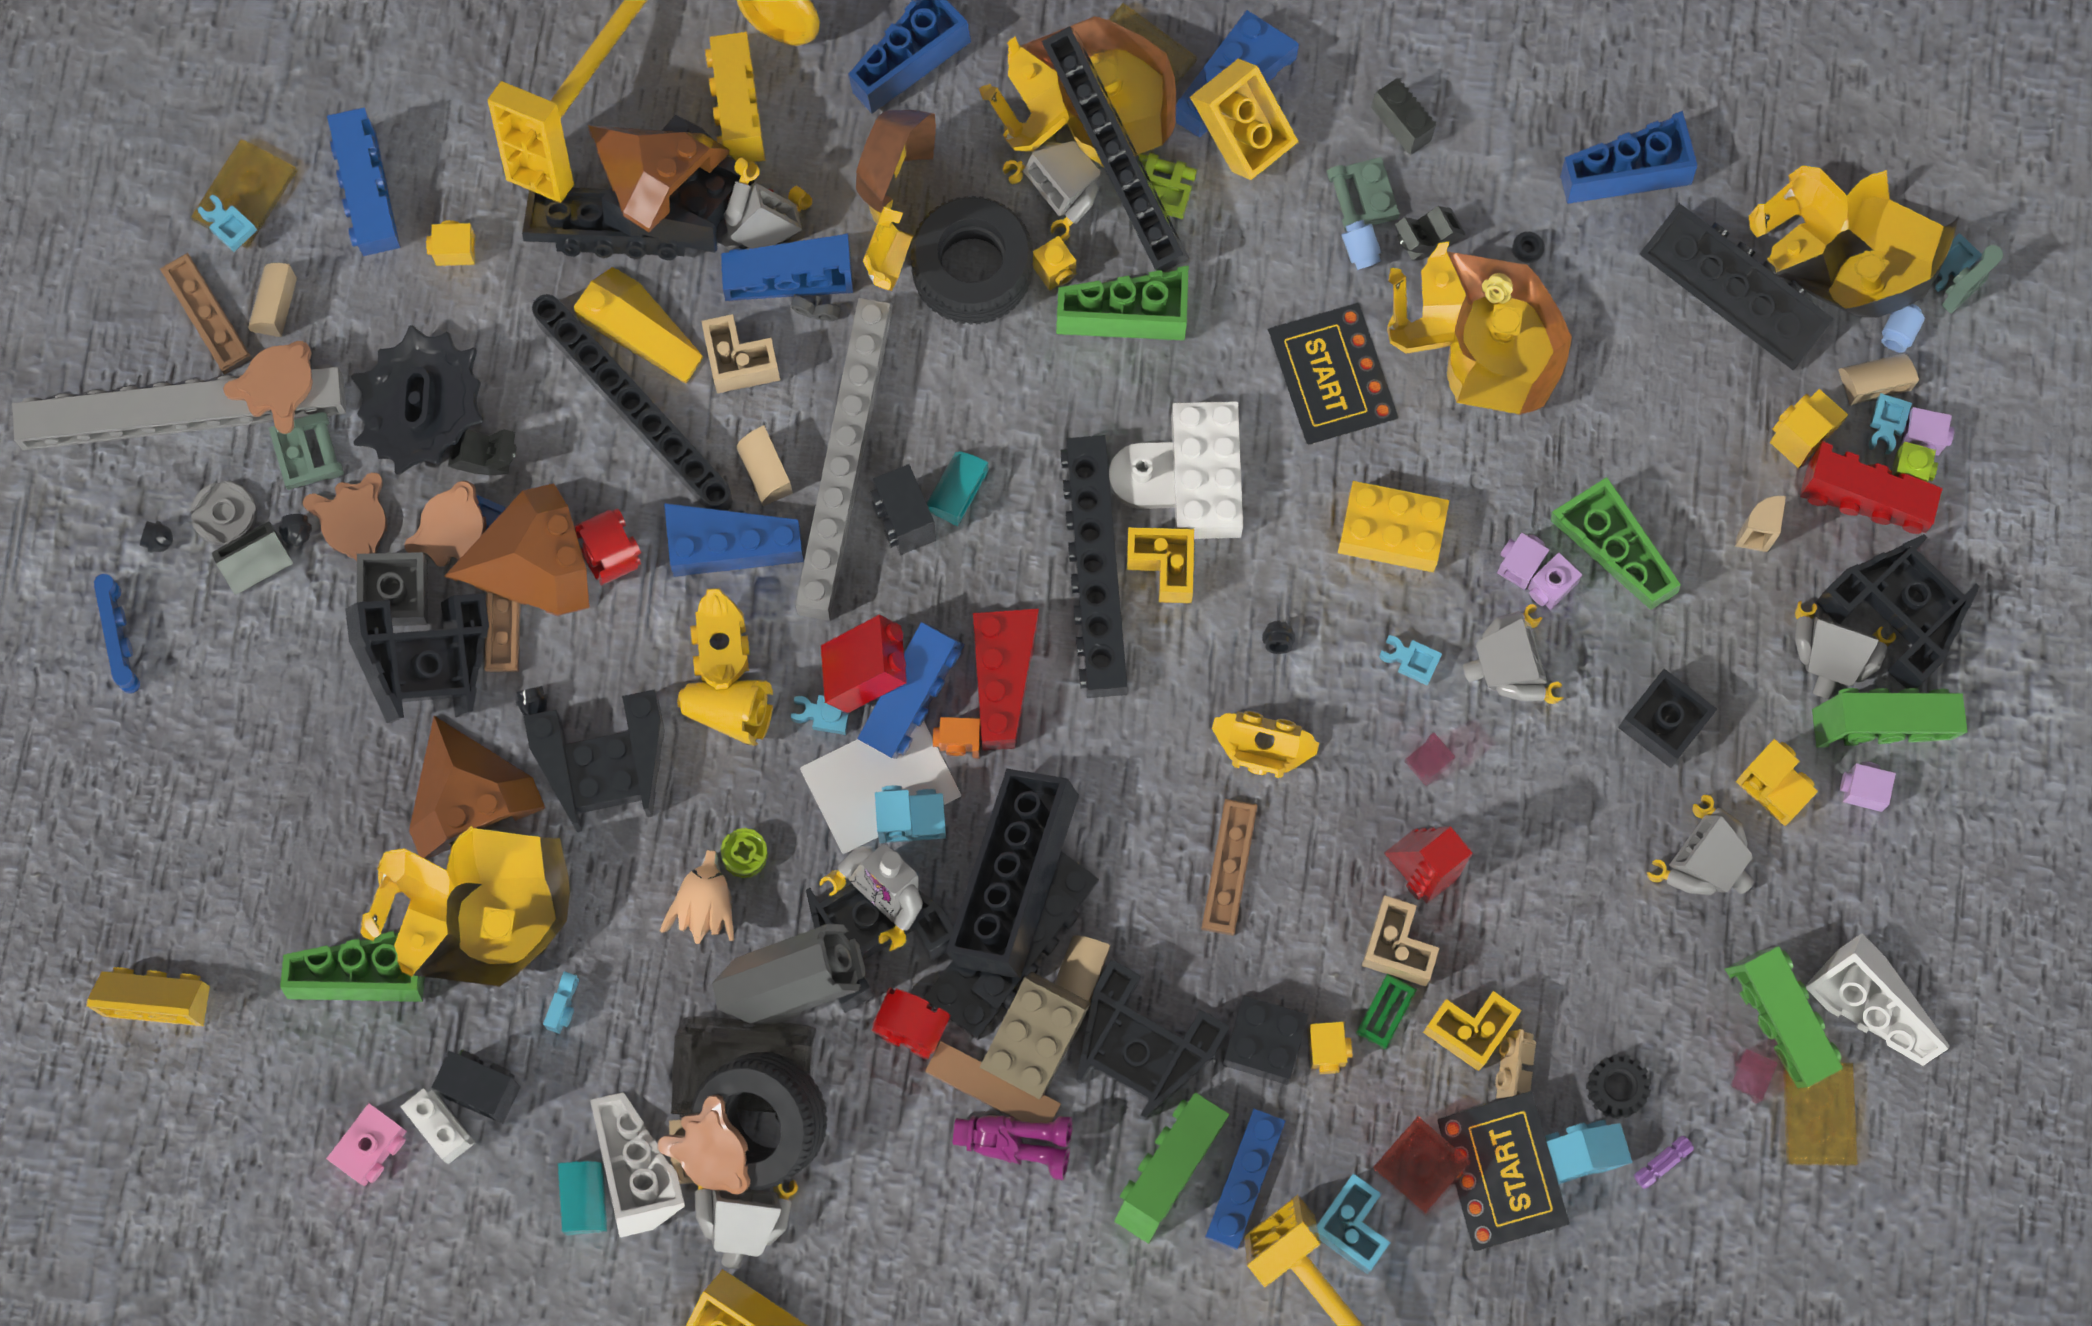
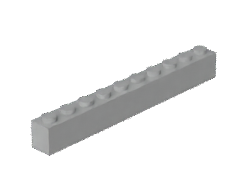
M858 298L795 604L799 616L828 621L831 618L892 318L890 303Z
M327 364L314 367L311 370L313 380L311 391L306 399L296 408L294 420L319 412H325L327 416L346 414L344 377L339 368ZM231 375L220 376L215 381L204 382L201 379H190L185 381V384L179 385L156 383L152 388L144 389L127 386L117 392L107 393L104 390H92L87 395L81 396L59 394L54 399L45 400L29 397L23 399L22 402L12 403L14 441L22 450L274 422L271 410H267L260 417H254L249 411L246 401L231 400L226 397L223 390L224 385L228 381L237 379V377Z

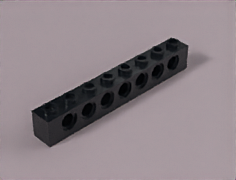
M1069 26L1042 41L1156 271L1162 270L1163 273L1190 259L1078 33Z
M1106 436L1066 438V449H1060L1061 467L1062 469L1068 468L1069 480H1063L1064 500H1071V511H1066L1067 531L1073 530L1074 542H1068L1069 561L1076 562L1077 573L1071 574L1072 593L1079 594V605H1073L1075 625H1081L1082 637H1076L1077 656H1084L1085 665L1084 669H1079L1080 689H1087V698L1127 695V676ZM1087 467L1094 474L1089 478H1082L1076 472L1080 468ZM1085 498H1090L1096 502V506L1092 509H1084L1079 505V502ZM1092 529L1098 532L1099 537L1090 541L1083 538L1081 534L1085 530ZM1094 560L1099 562L1102 568L1097 572H1090L1084 565L1088 561ZM1092 592H1099L1105 599L1101 603L1094 604L1087 599V596ZM1100 623L1105 625L1108 630L1103 635H1095L1090 631V627L1093 624ZM1097 655H1105L1109 658L1110 663L1106 667H1098L1092 660Z

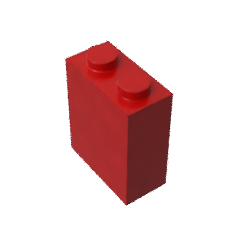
M880 614L821 645L825 703L843 712L849 713L907 683L902 626Z

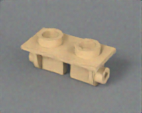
M1519 1029L1507 1031L1502 1038L1499 1047L1501 1054L1500 1069L1495 1081L1497 1087L1496 1099L1509 1098L1531 1090L1532 1072L1522 1070V1064L1533 1066L1536 1046V1041L1533 1040L1534 1034L1524 1033V1030Z

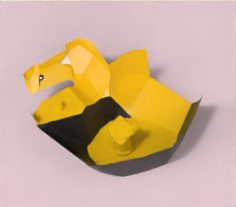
M1803 165L1788 175L1789 184L1765 204H1758L1749 215L1750 229L1757 238L1768 233L1795 214L1802 216L1805 223L1799 224L1772 247L1770 257H1767L1768 261L1775 266L1776 274L1789 282L1791 280L1795 281L1803 287L1802 289L1822 301L1855 316L1867 318L1881 317L1901 310L1926 296L1947 257L1959 218L1958 215L1957 219L1951 224L1943 226L1890 200L1887 170L1871 174L1862 179L1846 195L1820 168Z
M470 826L467 831L459 835L451 847L446 870L404 848L387 851L377 867L379 887L370 911L363 914L360 933L364 938L374 941L382 932L396 893L403 892L411 900L394 945L397 952V961L403 973L410 976L500 987L514 978L550 944L567 922L570 889L560 838L535 837L476 829Z

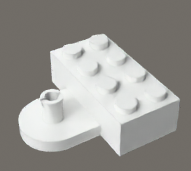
M1238 402L1173 403L1171 414L1172 442L1136 443L1121 449L1113 458L1109 469V482L1113 494L1120 502L1132 508H1175V529H1194V539L1241 538L1243 514Z

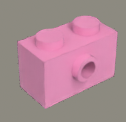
M368 1103L326 1159L365 1187L368 1182H375L384 1170L382 1163L389 1154L395 1155L405 1142L403 1136L407 1131Z

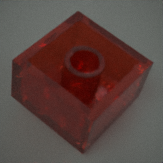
M1417 1116L1374 1165L1373 1170L1421 1214L1427 1217L1469 1169L1471 1161Z

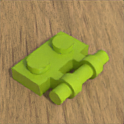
M1149 153V155L1138 154L1167 214L1183 219L1192 186L1183 184L1181 181L1183 178L1195 181L1198 169L1188 167L1186 162L1179 160L1174 163L1160 159L1159 155ZM1155 171L1172 175L1169 180L1153 174Z

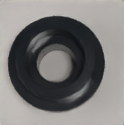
M1534 232L1520 233L1512 244L1514 256L1523 263L1538 261L1545 249L1542 238ZM1530 245L1534 251L1530 253L1525 252L1522 246Z

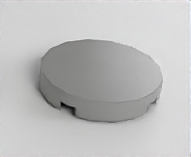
M224 481L217 484L214 482L206 485L197 493L191 504L190 513L194 529L205 541L214 545L224 546L252 531L256 524L257 507L254 498L243 486L232 481Z

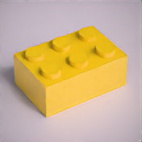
M1237 59L1190 96L1230 170L1249 180L1256 177L1299 142L1257 65Z
M1353 481L1349 492L1338 553L1434 573L1438 563L1449 500Z

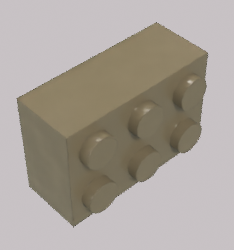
M1031 971L1024 978L980 1068L1041 1099L1047 1092L1091 1002Z

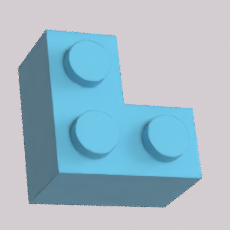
M898 785L882 787V792H875L877 833L880 843L946 838L943 793L936 794L935 789H922L916 791V795L909 796V790H902V786Z
M1600 1120L1587 1125L1586 1123H1581L1566 1128L1567 1135L1561 1137L1559 1132L1545 1135L1559 1184L1586 1175L1607 1172L1633 1163L1621 1123L1607 1125L1605 1120Z
M1352 1174L1317 1224L1321 1242L1368 1274L1390 1242L1362 1222L1381 1193L1355 1174Z

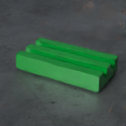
M1387 974L1356 1035L1368 1039L1367 1041L1375 1043L1380 1048L1386 1050L1417 989ZM1389 984H1392L1395 988L1372 1032L1366 1030ZM1401 990L1407 992V995L1383 1039L1378 1034Z

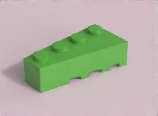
M1189 265L1177 267L1176 271L1162 273V270L1149 272V275L1135 278L1122 276L1117 277L1116 281L1101 283L1099 280L1058 287L1056 334L1185 341Z
M1607 477L1551 512V522L1650 610L1679 593L1681 584Z
M1846 688L1839 690L1837 696L1812 709L1816 748L1829 747V744L1836 740H1844V746L1859 745V743L1869 742L1875 738L1878 739V744H1891L1904 740L1905 736H1908V742L1953 740L1968 732L1963 693H1949V689H1935L1929 691V693H1919V689L1911 688L1901 690L1899 693H1889L1887 688L1870 690L1869 693H1859L1857 688Z
M392 931L380 934L374 941L354 939L346 941V944L328 947L326 945L284 954L280 988L287 999L423 1002L425 977L410 976L402 972L397 961V952L394 946L399 932L394 933Z
M1779 946L1757 951L1724 970L1730 979L1738 978L1743 989L1739 993L1746 1005L1750 1004L1759 1012L1758 1025L1769 1039L1775 1038L1778 1044L1774 1046V1051L1796 1087H1810L1843 1069L1840 1063L1841 1054L1836 1045L1827 1039L1823 1031L1825 1029L1824 1021L1816 1011L1813 1012L1807 1000L1809 999V993L1801 981H1797L1791 970L1793 963L1789 955L1784 950L1781 951Z
M1196 1092L1189 1102L1182 1099L1172 1115L1177 1119L1171 1129L1165 1125L1155 1141L1159 1145L1154 1156L1150 1153L1146 1154L1137 1169L1142 1173L1136 1183L1129 1180L1119 1196L1124 1202L1114 1222L1149 1244L1162 1219H1165L1180 1191L1186 1186L1196 1166L1207 1153L1230 1114Z

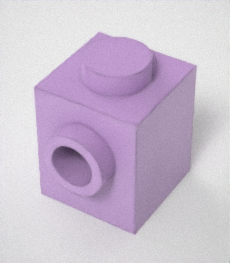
M1913 407L1908 415L1901 445L1906 441L1936 450L1935 455L1939 456L1946 446L1951 445L1955 429L1950 427L1952 415Z
M1521 532L1516 541L1510 538L1500 555L1505 559L1497 573L1525 590L1545 560L1549 549L1545 547V543L1534 535L1527 536Z
M1558 553L1531 579L1527 588L1530 590L1529 594L1536 603L1541 606L1546 605L1551 610L1579 583L1582 574Z
M1872 762L1856 763L1849 772L1845 771L1840 785V791L1845 792L1843 802L1882 812L1889 806L1896 773L1881 770L1878 764Z

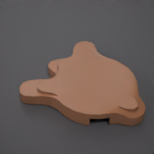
M295 341L289 345L272 346L264 349L253 358L242 376L228 381L224 385L223 390L226 397L231 400L246 401L248 409L254 417H260L267 410H271L277 431L283 434L290 433L294 428L295 410L306 399L313 384L310 368L312 354L310 347L303 341Z
M371 472L367 474L356 485L345 482L338 483L335 487L336 497L333 500L313 493L307 495L303 500L304 508L320 520L321 531L328 545L334 551L346 554L356 562L357 554L377 553L380 546L379 542L384 532H387L388 522L386 514L379 501L383 479L377 473Z
M460 481L450 490L431 498L421 514L419 529L405 541V550L408 553H427L439 567L448 565L452 557L458 561L486 531V516L483 517L482 511L478 506L479 501L476 497L475 486L469 481Z
M714 1094L709 1096L704 1101L701 1113L688 1114L682 1118L681 1125L686 1132L685 1136L668 1134L659 1139L658 1150L663 1155L677 1159L686 1174L697 1185L710 1190H726L733 1194H741L748 1189L750 1178L747 1173L748 1164L745 1165V1152L748 1150V1147L741 1133L729 1122L725 1113V1102L720 1095Z

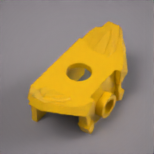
M720 587L709 588L699 602L698 612H695L696 625H690L692 645H698L699 656H693L695 676L701 675L702 682H706L716 690L728 689L746 671H749L747 656L750 655L748 635L742 636V633L746 632L742 611ZM716 633H723L728 636L729 644L722 650H716L710 645L711 637Z
M1237 711V713L1223 714L1221 717L1214 718L1212 730L1219 743L1232 760V765L1235 768H1239L1240 765L1248 767V771L1258 775H1266L1267 772L1274 773L1276 778H1281L1284 773L1293 770L1317 755L1319 742L1315 741L1312 734L1303 730L1301 726H1297L1294 722L1286 719L1272 720L1264 718L1263 715L1253 711H1245L1244 713ZM1259 732L1274 736L1275 741L1270 748L1263 749L1256 744L1255 736Z

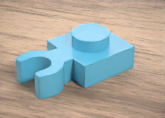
M211 195L210 199L216 205L215 209L207 212L200 206L198 211L205 221L214 222L209 226L211 232L235 252L257 229L233 205L225 211L221 200L217 196Z
M1960 233L1953 239L1947 257L1938 273L1942 280L1935 287L1937 292L1946 287L1951 274L1956 277L1964 268L1968 267L1971 269L1982 259V254Z
M1882 393L1878 396L1870 427L1876 428L1878 431L1871 437L1869 449L1873 450L1875 448L1877 440H1883L1887 443L1885 454L1889 455L1894 450L1896 439L1893 434L1901 436L1904 433L1912 405L1911 402Z
M1391 635L1388 636L1386 643L1393 645L1396 652L1389 654L1381 651L1379 658L1386 663H1394L1396 661L1401 663L1398 669L1399 673L1428 686L1442 653L1413 640L1409 648L1403 646L1399 638Z
M818 695L817 704L811 703L804 696L794 697V703L805 706L806 710L802 714L791 713L792 721L805 723L808 720H813V730L846 735L850 712H843L825 703V698L822 695Z
M563 972L558 991L553 996L543 1023L547 1030L560 1034L562 1027H568L574 1012V1008L570 1007L572 1003L571 998L579 982L577 975Z

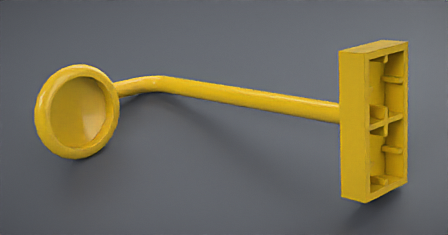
M623 0L550 101L500 81L487 100L507 181L559 203L564 200L574 186L561 118L647 0ZM736 0L743 16L753 27L784 44L792 46L808 44L816 38L819 32L820 20L811 0Z
M1298 1194L1244 1236L1247 1266L1264 1287L1291 1268L1337 1326H1364L1307 1256L1308 1253L1320 1245L1315 1215Z

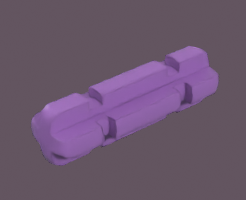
M1685 1136L1679 1137L1672 1143V1147L1668 1146L1647 1164V1168L1644 1166L1634 1175L1636 1182L1643 1189L1650 1187L1656 1182V1177H1662L1681 1161V1157H1686L1694 1150L1690 1140Z

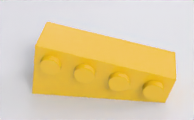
M747 32L709 37L711 48L705 49L707 68L713 67L714 77L709 78L711 97L717 96L718 107H713L715 126H721L722 136H717V142L729 149V155L735 161L741 157L747 160L748 163L750 161H766Z

